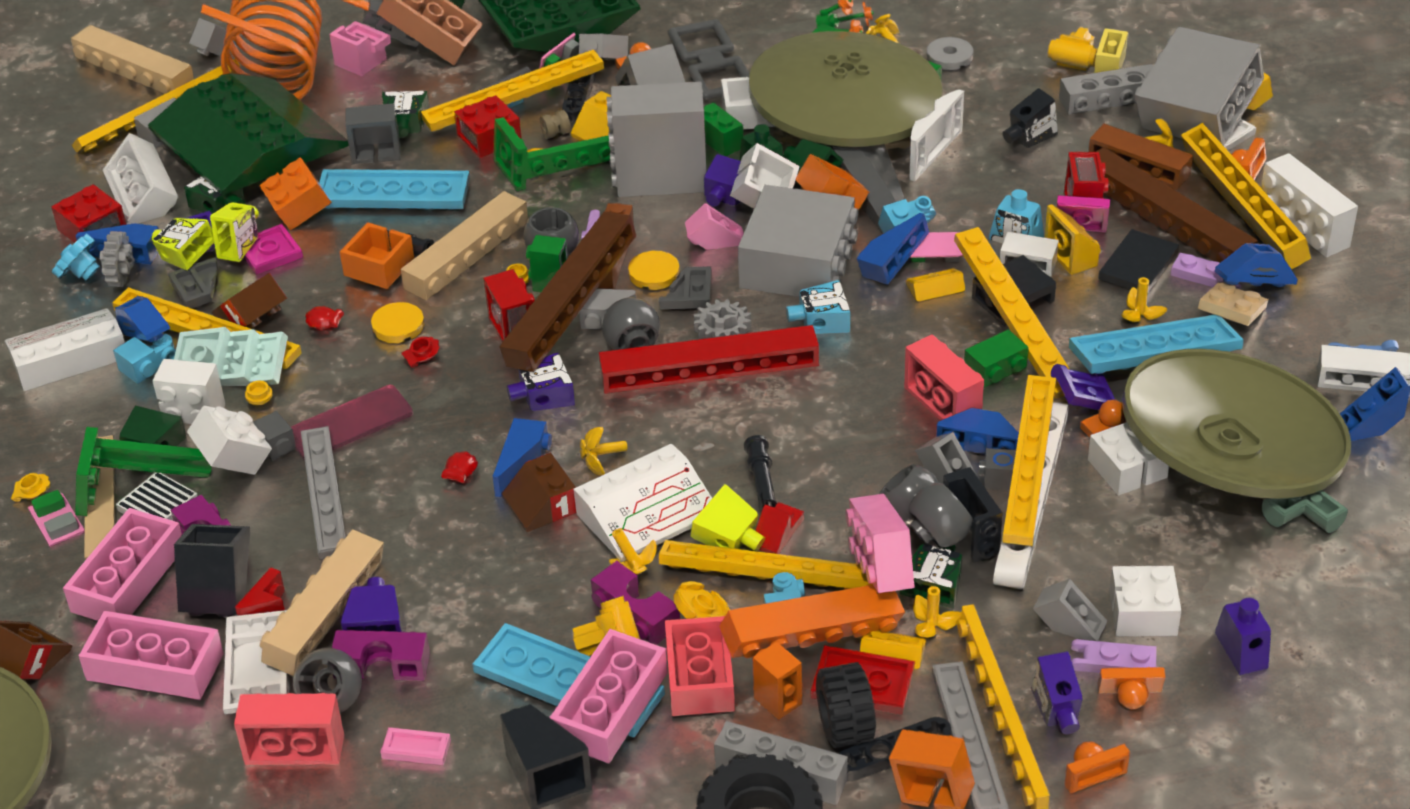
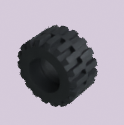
M858 662L819 669L816 677L817 702L824 733L832 747L839 748L873 741L876 731L875 708L870 684L861 665Z

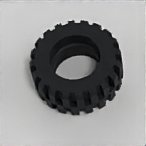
M757 754L747 755L746 759L740 760L737 757L730 760L729 765L726 767L722 764L713 771V776L709 775L705 779L702 789L698 792L696 809H751L759 807L770 809H823V800L816 781L809 777V773L801 766L795 768L794 762L783 758L782 761L778 760L775 755L766 754L765 757H757Z

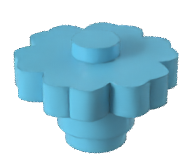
M85 234L73 245L69 244L60 254L62 257L52 269V273L61 279L71 271L79 279L89 280L100 267L96 263L97 260L88 253L95 240L88 234Z

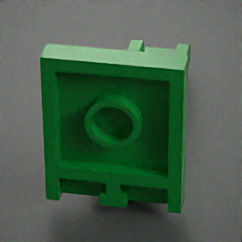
M504 117L497 118L494 121V161L515 190L521 191L526 189V179L610 161L609 135L527 152L523 139L518 137L513 126H510Z
M86 427L76 472L75 515L87 516L89 505H95L96 488H93V485H99L101 469L97 468V466L204 478L211 476L212 466H210L201 451L196 448L98 438V428Z

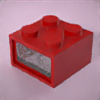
M497 95L487 97L482 101L454 111L457 135L479 158L494 153V121L497 118L504 117L508 124L513 126L518 137L522 139L520 118Z
M1099 152L1068 153L1064 196L1105 199L1103 194L1108 193L1109 182L1108 178H1104L1105 162H1101Z
M94 184L51 206L58 231L74 243L77 241L76 234L79 232L126 225L122 205Z
M514 269L483 278L488 318L502 342L535 301L533 294H528L524 279L518 278Z

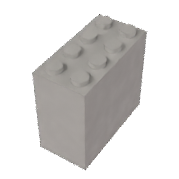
M1178 26L1175 33L1169 37L1163 52L1158 54L1153 68L1148 70L1141 87L1136 89L1134 98L1137 102L1138 117H1140L1142 128L1162 133L1155 120L1163 119L1168 123L1172 135L1182 138L1181 134L1203 123L1224 146L1264 80L1260 45Z
M702 82L611 86V97H607V122L609 127L612 187H617L618 197L704 192L706 153Z
M764 185L738 246L739 288L799 297V292L802 289L836 280L840 281V275L844 276L846 271V259L850 260L852 244H856L858 238V229L854 228V224H856L858 219L855 197Z

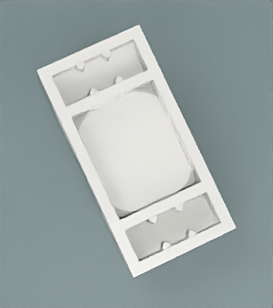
M958 89L935 100L934 111L928 113L925 118L915 121L911 132L910 180L916 181L961 133L964 105L963 90Z
M283 611L226 617L224 714L237 712L240 694H287L290 692L289 674L261 662L262 648H260V641L266 631H271L274 628L278 616Z

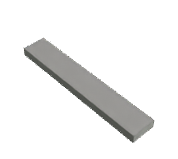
M328 426L301 431L319 560L325 559L327 556L331 557L339 540L346 538Z
M963 661L932 665V675L946 720L952 727L951 736L964 738L975 781L969 796L972 809H1009Z

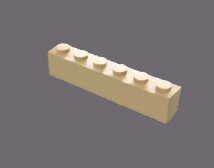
M89 25L71 38L76 58L166 94L194 80L190 64L92 25Z
M505 191L500 193L401 268L403 288L427 301L524 226L528 220L527 202Z
M353 529L345 539L341 538L331 557L327 556L324 559L319 572L316 575L312 574L302 593H297L294 596L290 608L286 612H281L278 616L274 628L264 633L260 641V648H262L261 662L294 676L299 662L307 654L315 650L344 612L351 589L357 586H364L380 566L384 542Z

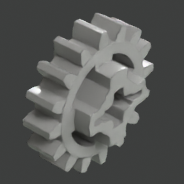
M110 231V234H107V242H104V249L100 251L102 273L106 275L105 282L111 287H124V284H127V276H130V270L134 267L132 245L128 244L129 236H126V232Z
M717 299L713 305L707 302L705 303L706 308L699 307L698 314H694V332L698 333L699 339L745 334L751 331V313L747 312V307H740L739 302L730 304L729 299H726L725 302H720Z

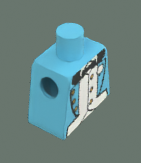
M1021 189L1014 190L1012 195L1005 196L996 210L989 234L990 240L1003 243L1007 231L1044 238L1041 206L1038 203L1028 201L1026 191Z
M839 280L802 289L799 292V305L786 306L788 322L803 320L804 326L813 325L815 334L850 332L851 312Z

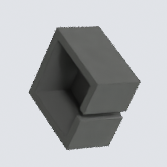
M394 103L346 108V131L352 164L373 163L374 144H378L379 162L401 160L400 137Z

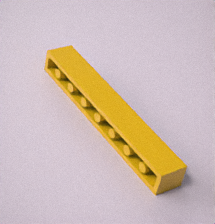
M1203 123L1181 134L1185 151L1193 154V163L1260 240L1282 254L1291 270L1311 259L1306 237Z

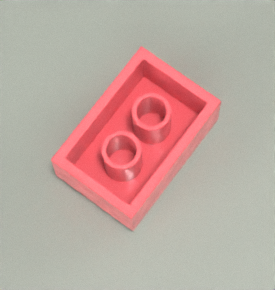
M931 334L906 346L904 388L940 421L970 408L982 409L984 379L978 372L970 368L961 357L954 354L945 343Z
M725 616L665 621L672 716L735 711L731 655L719 627Z
M240 694L234 726L245 765L340 764L344 730L336 694Z

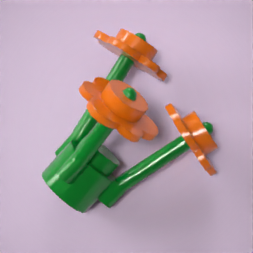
M838 0V4L828 9L820 10V14L816 15V25L818 27L823 23L835 28L838 27L840 22L852 20L850 29L840 30L863 33L860 21L854 19L865 17L867 27H869V21L873 20L872 15H874V12L871 11V7H866L865 2H862L864 12L849 15L853 13L851 8L853 7V1ZM842 8L843 13L848 16L837 17L836 13L832 14L831 12Z

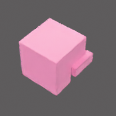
M355 21L347 27H339L330 34L334 64L359 76H364L387 59L385 47L391 43L390 35Z

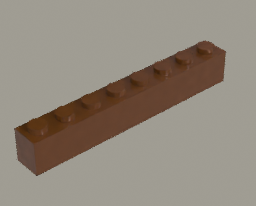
M1105 147L1096 151L1100 154L1101 162H1105L1104 178H1108L1109 182L1108 193L1104 194L1209 259L1221 263L1243 244L1258 243V240Z
M606 211L602 213L499 346L506 367L534 372L637 236L631 215Z

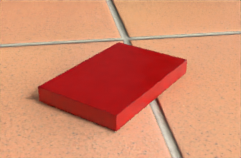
M824 645L810 691L811 699H817L816 677L819 669L858 662L868 678L875 710L903 715L915 670V661Z

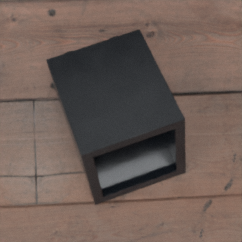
M192 524L175 542L174 554L178 612H186L191 616H201L206 613L217 614L219 617L237 615L235 606L246 595L250 526Z
M531 704L500 714L506 757L530 809H540L592 790L589 753L585 743Z

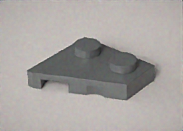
M215 257L194 264L189 270L179 269L168 273L170 282L185 307L192 309L213 300L218 271Z
M711 266L685 267L679 274V278L674 280L669 286L670 292L667 296L659 298L660 310L706 308L705 303L711 302Z

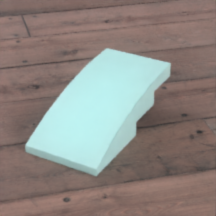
M226 327L180 332L174 360L215 363L221 386H248L251 382L258 380L265 381L268 385L279 384L288 336L283 332L259 334L254 329L230 332Z

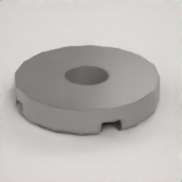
M939 38L928 45L927 60L941 65L943 70L960 69V66L965 64L966 67L972 62L973 47L969 42L960 38Z

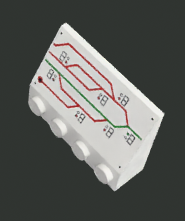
M108 309L4 340L24 391L115 363L116 359L113 350L125 343L120 327Z
M672 443L573 489L577 516L621 562L625 561L626 558L612 536L614 530L622 528L635 552L640 554L652 540H655L656 545L691 529L692 521L712 499L688 459Z

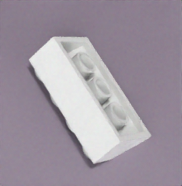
M129 133L106 164L103 172L116 201L122 205L126 224H138L165 216L169 209L173 208L176 204L178 195L154 144Z

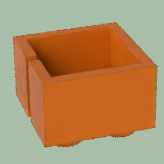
M812 154L809 155L796 176V181L802 186L800 190L855 197V208H858V210L869 194V191L849 172Z
M301 157L282 169L283 173L281 175L276 173L259 185L275 212L290 231L332 203Z
M367 222L340 251L344 276L388 289L401 275V268L414 259L411 235L391 229L388 238L387 228Z
M902 729L889 757L901 803L929 807L940 780L944 779L935 799L934 807L938 809H964L975 784L964 738Z

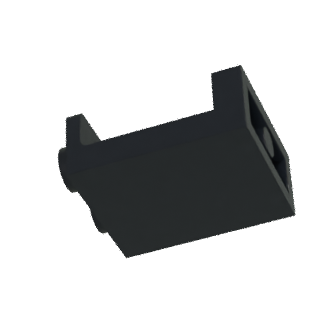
M1024 255L1003 264L1027 303L1041 297L1049 304L1055 301L1056 282L1054 279L1044 273ZM974 277L972 299L1003 326H1006L1007 324L977 277Z
M971 467L945 474L943 476V484L957 497L973 518L970 528L972 532L971 559L973 562L999 555L1003 512Z

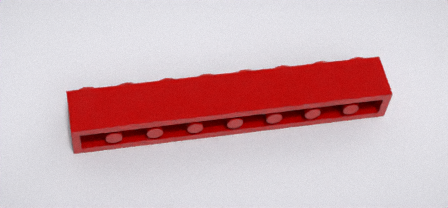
M813 325L603 351L599 352L600 373L604 394L810 368L819 366V344Z

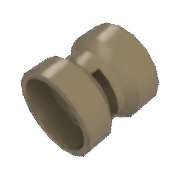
M565 110L556 111L555 115L551 116L548 114L540 116V126L546 139L554 138L559 133L564 135L571 132L570 121Z

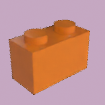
M777 641L769 647L761 649L753 657L754 699L775 718L780 720L802 705V663Z

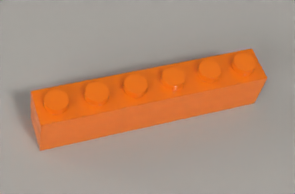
M873 585L728 610L719 627L732 658L742 656L744 658H752L761 649L769 647L776 641L785 649L796 646L806 648L822 641L833 643L843 637L854 636L859 638L867 635L870 631L889 632L897 627L905 611L896 591L878 593Z

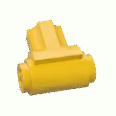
M1079 27L1076 32H1072L1070 35L1061 34L1060 38L1052 39L1048 48V58L1057 62V65L1086 71L1087 68L1095 67L1098 48H1095L1093 45L1094 36L1089 33V29Z
M623 596L600 603L602 609L599 610L600 615L595 616L596 621L572 628L576 649L588 656L594 653L609 629L640 639L629 602L625 601Z

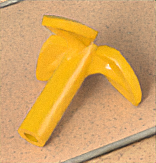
M890 14L877 18L874 21L876 25L869 27L866 34L875 36L876 34H881L883 38L898 43L892 34H898L899 30L894 21L888 20Z
M1156 119L1155 122L1162 130V134L1144 138L1173 147V135L1168 123L1163 119Z
M1145 277L1139 278L1137 289L1134 287L1130 289L1126 303L1132 310H1124L1121 314L1123 318L1139 322L1141 315L1148 320H1152L1166 313L1167 307H1148L1146 305L1149 279Z
M595 427L589 430L585 435V440H580L582 460L586 458V465L589 470L599 476L604 475L605 472L597 458L598 455L626 452L628 449L626 441L599 444L604 430L603 427Z
M618 528L614 530L612 536L626 560L621 562L618 558L610 559V565L618 561L636 575L643 573L647 569L643 565L651 563L656 555L657 545L655 540H652L641 554L638 555L623 529Z
M936 586L928 588L927 599L920 595H916L914 599L913 611L915 617L925 621L917 624L914 629L915 633L921 637L929 638L935 636V626L943 630H949L957 625V620L961 619V612L947 611L941 615L939 614L940 589Z

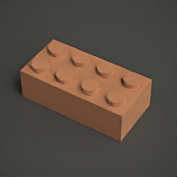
M383 0L376 13L452 65H455L471 46L483 23L448 0Z

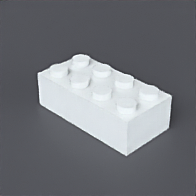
M1289 153L1266 162L1261 188L1306 237L1307 243L1325 257L1349 248L1358 206Z

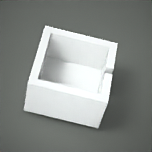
M749 77L721 79L723 110L741 122L743 129H753L759 124L775 127L753 105L749 95Z
M756 143L742 157L737 172L739 175L735 179L730 196L755 208L764 185L793 188L800 166Z
M163 359L152 380L156 397L160 399L158 403L160 412L180 416L183 423L192 424L203 405L214 408L217 406L225 407V399L215 363Z
M203 405L187 431L212 467L255 475L272 449L265 440V435L252 422L253 419L250 415L242 411L238 413L228 411L219 406L214 408Z
M1127 422L1090 435L1088 461L1118 496L1141 487L1143 464L1142 483L1145 486L1168 477L1169 466L1153 455L1138 440Z
M1112 566L1109 593L1116 636H1178L1181 606L1174 566Z

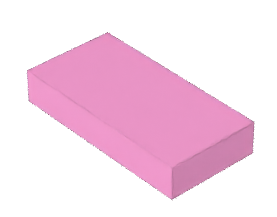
M389 727L381 749V757L386 760L444 766L451 737L447 733Z

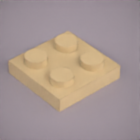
M1218 282L1200 299L1198 309L1249 326L1266 309L1268 299L1261 297L1257 292L1243 291L1237 289L1234 285Z

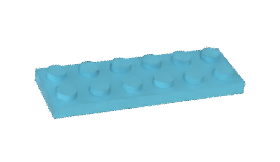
M323 169L319 184L332 202L326 208L454 210L464 209L470 174L469 171Z
M1209 315L1069 338V348L1091 374H1103L1106 371L1127 370L1131 367H1136L1155 355L1173 350L1213 349L1231 352L1242 349L1244 339L1222 317Z
M505 623L472 665L474 673L558 706L590 659V656ZM660 684L629 732V736L633 738L636 736L665 695V687Z

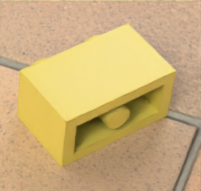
M1104 29L1096 53L1094 73L1122 69L1126 56L1128 32Z

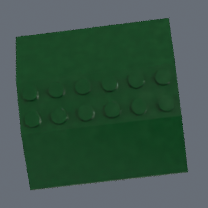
M478 0L513 47L543 52L551 51L573 33L576 34L574 40L578 43L579 34L609 35L641 10L636 0Z
M232 73L221 75L216 79L201 82L194 87L188 88L148 124V128L222 195L269 178L276 173L283 172L282 169L300 157L307 163L349 146L348 140L275 79Z

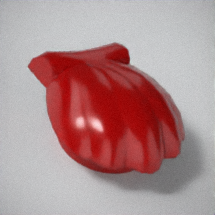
M317 306L306 313L305 322L308 326L321 331L328 330L331 327L337 328L341 318L344 316V312L341 309L334 311L326 306Z
M418 337L411 343L410 348L401 352V354L407 359L410 367L415 368L418 366V363L427 362L436 356L440 349L439 340L433 337Z
M468 451L454 453L447 459L441 478L464 483L465 479L470 477L478 466L476 457Z

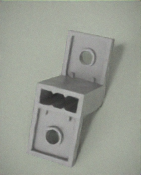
M673 44L627 55L615 76L617 85L625 84V86L685 82Z

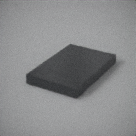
M1131 229L1099 271L1098 279L1130 290L1132 287L1137 289L1139 278L1145 277L1149 279V293L1179 252V244Z

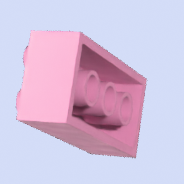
M884 494L849 498L850 509L845 510L848 527L852 526L853 536L848 537L849 551L851 555L854 554L856 564H860L862 573H866L868 583H872L878 593L914 588L910 531Z
M129 508L63 587L70 612L99 621L104 611L132 615L175 561L174 544L182 536L179 523Z
M104 611L80 652L79 659L85 678L88 681L201 700L224 652L218 629Z
M609 629L550 716V719L585 743L590 757L610 763L667 675L666 648Z

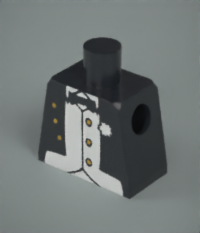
M1040 88L1036 89L1010 111L1011 126L1002 132L1007 143L1011 144L1017 140L1028 148L1057 135L1055 99Z

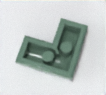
M1323 490L1293 498H1266L1262 504L1264 517L1275 527H1280L1304 514L1327 533L1336 531L1343 524L1348 513L1346 507Z

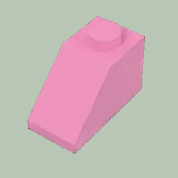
M704 203L685 222L689 241L694 245H700L706 250L739 246L744 234L740 225L707 203Z

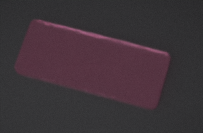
M386 385L291 426L296 444L295 448L303 460H305L301 431L328 426L333 451L412 416L413 410L394 385Z

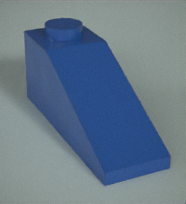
M923 213L913 216L869 242L856 258L862 277L887 285L929 234V228Z
M133 223L79 232L76 234V240L78 241L85 234H88L95 240L88 253L95 258H100V251H103L104 242H107V234H110V231L126 232V236H129L128 244L132 245L134 263L151 265L158 255V251L152 241V234L159 228L158 226Z
M513 419L493 474L495 497H502V492L525 462L543 456L546 450H550L552 435L547 431V422Z

